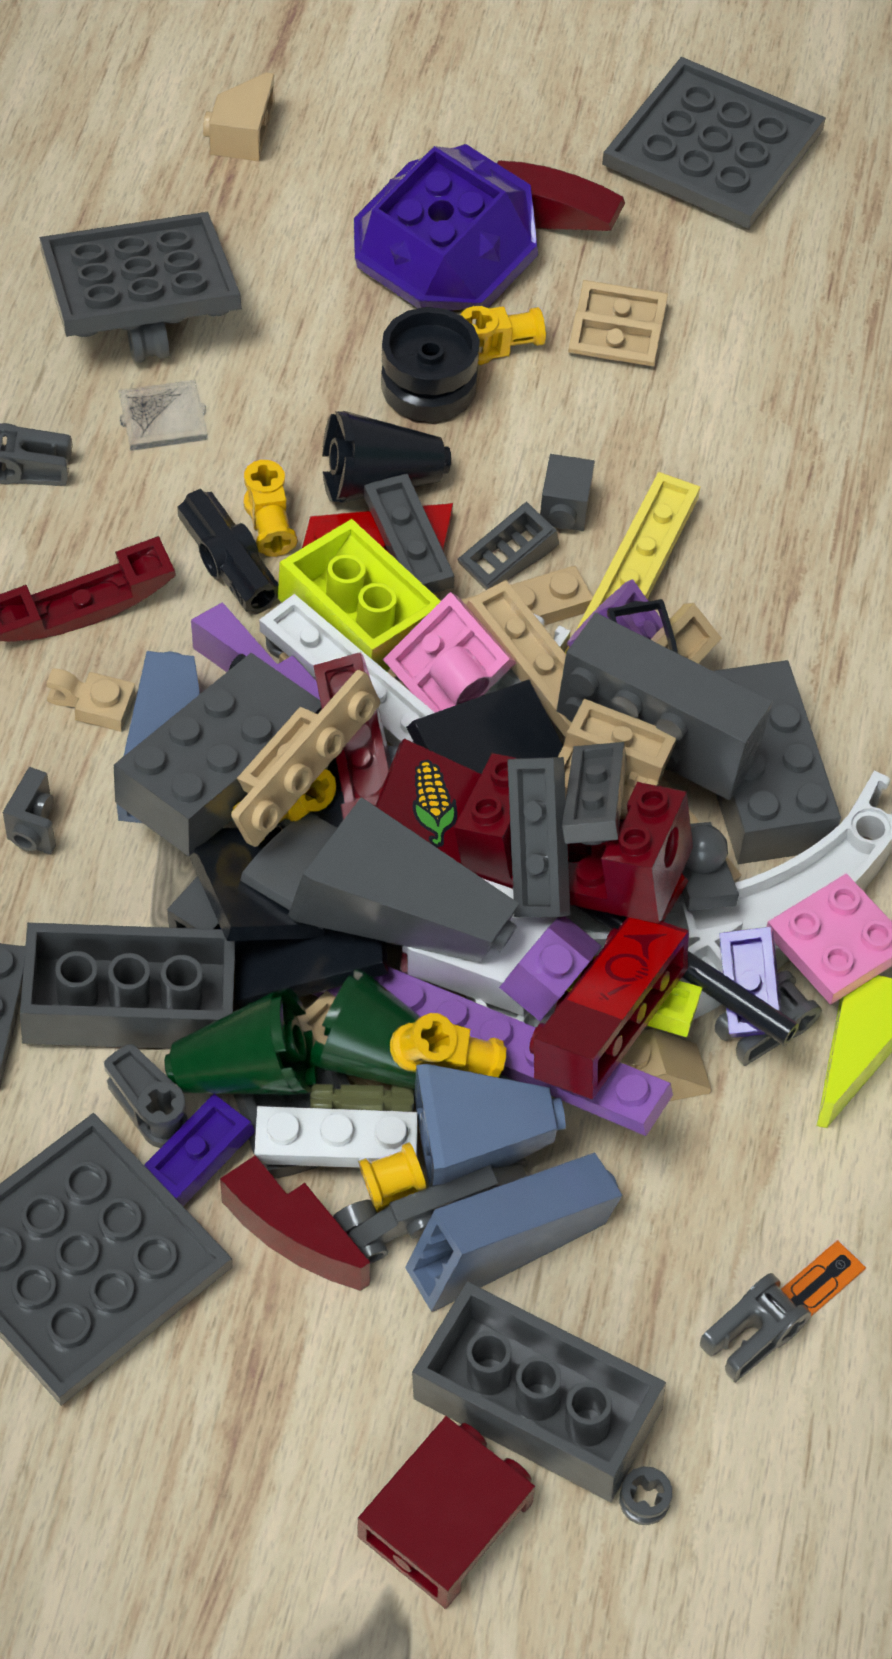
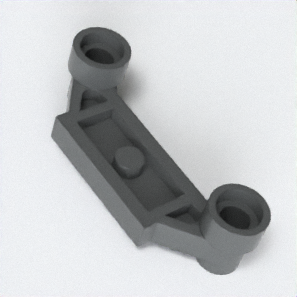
M523 1158L509 1166L491 1168L488 1165L445 1184L434 1185L390 1202L389 1206L377 1213L371 1200H362L341 1209L333 1218L371 1264L388 1254L385 1244L408 1233L411 1238L421 1237L435 1209L527 1177L528 1175L524 1168L528 1165L526 1158Z

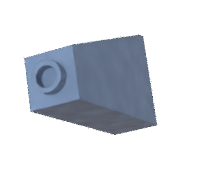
M146 651L123 756L200 694L194 656L182 655L172 651L164 653ZM116 804L118 821L142 823Z
M595 1152L435 1209L405 1268L431 1312L454 1302L467 1281L481 1288L605 1225L623 1195L618 1189V1184L613 1174L605 1169Z

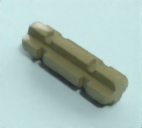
M315 1084L310 1092V1108L414 1111V1090L393 1085L391 1090H384V1085H341V1089H334L333 1084Z

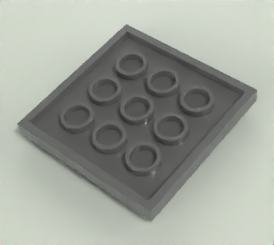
M680 57L603 152L602 165L746 228H750L821 134L826 117L684 57Z
M208 212L39 237L42 256L66 337L74 335L89 337L100 331L119 328L133 330L144 324L163 321L166 323H178L189 317L202 315L222 316L229 311L242 309L240 291Z
M94 1112L0 1183V1338L61 1406L233 1267L232 1258Z

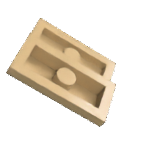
M583 280L568 353L654 367L668 293Z
M584 699L567 731L564 746L558 756L564 757L565 797L567 795L573 746L624 742L627 762L620 819L625 820L628 814L627 802L636 783L641 782L658 786L675 746L676 738L657 729L655 725Z

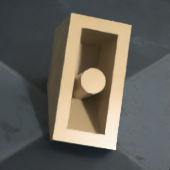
M263 73L217 95L213 111H206L203 123V135L210 137V155L253 161L260 160L275 106L274 73Z
M656 1029L643 1030L620 1061L623 1064L671 1083L673 1096L670 1101L710 1094L711 1086L697 1044Z

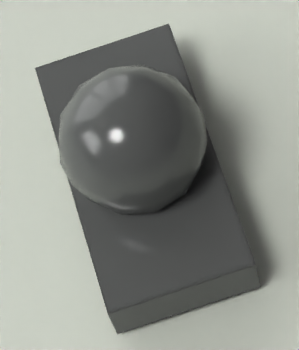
M711 822L691 824L693 849L682 871V874L688 879V883L681 893L687 911L736 906L739 892L726 862L728 855L726 838L721 831L712 826Z

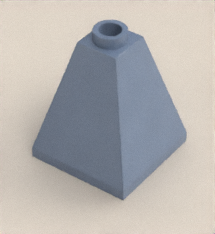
M431 1064L416 1065L414 1103L429 1187L445 1184L488 1165L491 1168L509 1166L554 1143L556 1132L566 1128L562 1100L560 1097L551 1099L549 1087Z

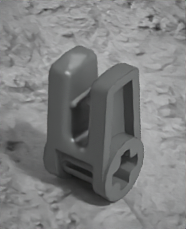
M0 423V484L17 483L66 486L69 473L68 462L71 460L73 447L71 436ZM6 436L7 443L3 445V437ZM3 463H6L5 471L1 470Z
M785 970L778 973L781 1010L784 1015L799 1024L797 1032L793 1037L795 1038L817 1021L822 1009L816 1001H808L795 986L796 978L790 971ZM727 1011L720 1015L715 1023V1032L724 1041L732 1038L729 1035ZM767 1034L746 1036L737 1043L736 1056L743 1066H746L780 1045V1043Z
M128 1044L115 1051L104 1061L105 1071L109 1075L107 1084L110 1092L145 1140L152 1146L161 1148L188 1120L185 1113V1096L181 1088L175 1085L133 1044Z
M773 1273L767 1274L756 1282L743 1298L701 1337L700 1347L708 1355L713 1356L723 1348L728 1349L729 1343L745 1329L750 1327L759 1329L747 1341L742 1340L741 1347L726 1362L725 1372L733 1382H737L774 1349L781 1347L792 1339L811 1316L810 1310L804 1304L797 1306L779 1288L781 1282Z

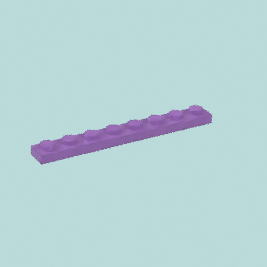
M388 967L389 974L374 977L377 982L420 1016L438 1013L447 1017L452 1024L471 1029V1037L485 1041L490 1038L503 1040L506 1047V1061L501 1075L518 1082L549 1087L552 1097H560L566 1103L644 1136H647L673 1096L671 1083L621 1062L593 1100L534 1078V1054H531L529 1050L530 1040L536 1027L391 967ZM342 986L328 989L327 991L336 997ZM326 990L313 993L312 995L320 997Z

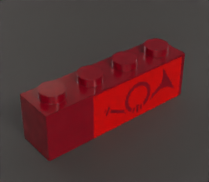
M627 917L619 929L613 928L607 936L602 951L595 960L592 959L583 969L580 979L572 990H566L560 997L555 1012L545 1024L540 1023L535 1028L529 1046L530 1053L534 1054V1078L593 1100L687 971L689 930L663 921L657 924Z

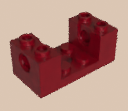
M492 753L454 826V831L463 866L483 879L513 889L508 759L516 758ZM637 782L627 802L628 814L625 820L620 819L618 840H607L598 845L567 844L568 857L576 853L590 855V857H586L578 863L568 862L570 905L659 924L693 849L688 798L686 791Z

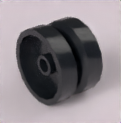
M423 307L408 310L394 318L385 329L382 341L381 390L386 402L397 413L416 421H442L451 419L467 410L476 397L480 340L474 326L462 315L444 308Z

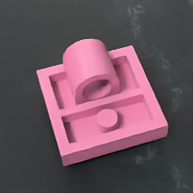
M452 592L383 658L384 662L409 691L435 713L483 696L516 664V661L478 618Z
M847 873L767 922V927H771L774 932L775 944L830 1005L892 966V921Z

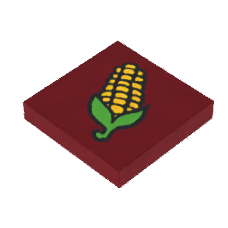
M403 739L398 746L375 806L461 864L454 826L481 774L407 739Z

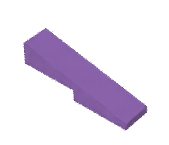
M223 602L191 619L193 649L225 672L229 671L232 661L239 654L247 656L253 653L320 700L317 682L294 656H291L277 664Z

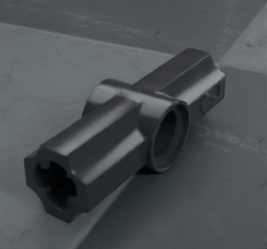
M198 489L187 494L185 500L177 506L178 517L198 544L201 559L209 574L215 579L221 577L246 612L253 611L258 614L271 608L272 603L278 598V582L260 559L256 542L249 529L243 523L236 525L212 491L205 492L202 489Z

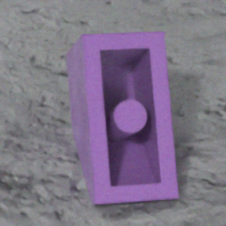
M566 916L557 917L499 988L537 1020L541 1021L602 946Z

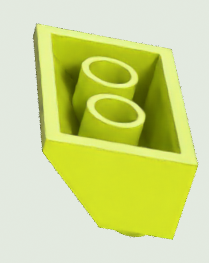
M353 519L280 561L278 599L283 603L293 594L297 595L386 672H388L390 667L384 662L383 658L441 602Z

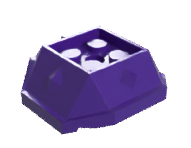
M467 144L455 148L434 146L422 158L408 162L354 217V248L357 268L416 308L433 307L444 308L449 311L466 309L472 306L489 308L539 255L531 185Z

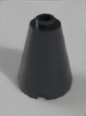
M335 411L336 414H331L328 418L324 433L322 457H329L330 471H323V481L326 494L332 502L343 503L364 498V485L387 478L408 474L415 488L438 483L441 481L443 474H448L450 471L451 451L448 446H444L441 437L348 411Z

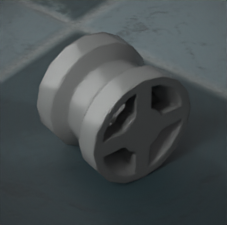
M164 321L144 324L137 329L127 330L130 352L134 363L143 362L146 357L154 355L160 359L169 358V344Z

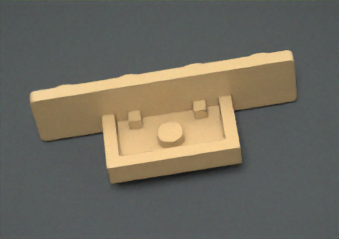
M360 670L355 671L318 714L299 707L237 777L242 789L248 794L232 811L231 816L246 843L254 847L261 843L380 706V699L367 673Z

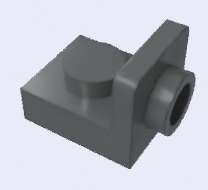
M29 767L2 813L7 840L12 841L16 846L26 851L38 850L46 854H52L56 847L53 823L48 817L53 808L54 796L50 794L46 772Z

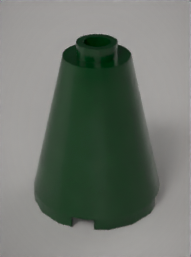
M356 968L354 969L353 977L349 975L343 983L322 1023V1026L326 1027L324 1035L328 1036L325 1045L315 1040L310 1063L321 1069L415 1090L416 1072L407 1071L399 1067L393 1060L390 1052V1040L398 1027L414 1023L421 1016L369 974Z
M289 988L277 990L174 1041L170 1048V1054H166L164 1059L167 1077L175 1085L177 1084L183 1093L301 1095L311 1092L312 1089L308 1085L316 1084L317 1067L310 1063L315 1040L312 1030L303 1032L297 1016L306 1014L302 1002L297 994Z

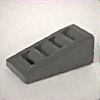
M526 501L458 558V563L487 590L504 580H509L559 545L557 530ZM526 530L533 536L529 542L521 535ZM513 539L521 548L515 552L507 542ZM499 549L508 559L502 563L492 552ZM485 558L495 570L488 574L477 561Z

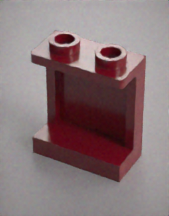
M445 1416L359 1515L357 1537L438 1604L447 1609L461 1592L462 1580L515 1516L520 1511L525 1513L532 1505L535 1485L531 1483L532 1478L530 1474L518 1462L511 1458H505L503 1461L487 1448L486 1440L476 1429L466 1423H461L459 1426L449 1417Z

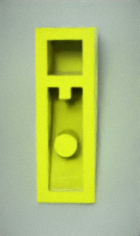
M877 975L839 999L817 1126L827 1128L892 1053V978Z

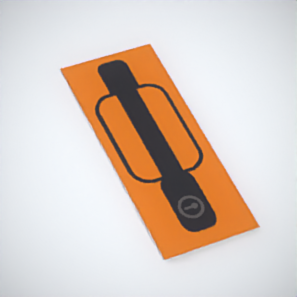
M837 1240L782 1287L781 1290L797 1306L804 1304L810 1310L812 1316L862 1273L866 1267Z

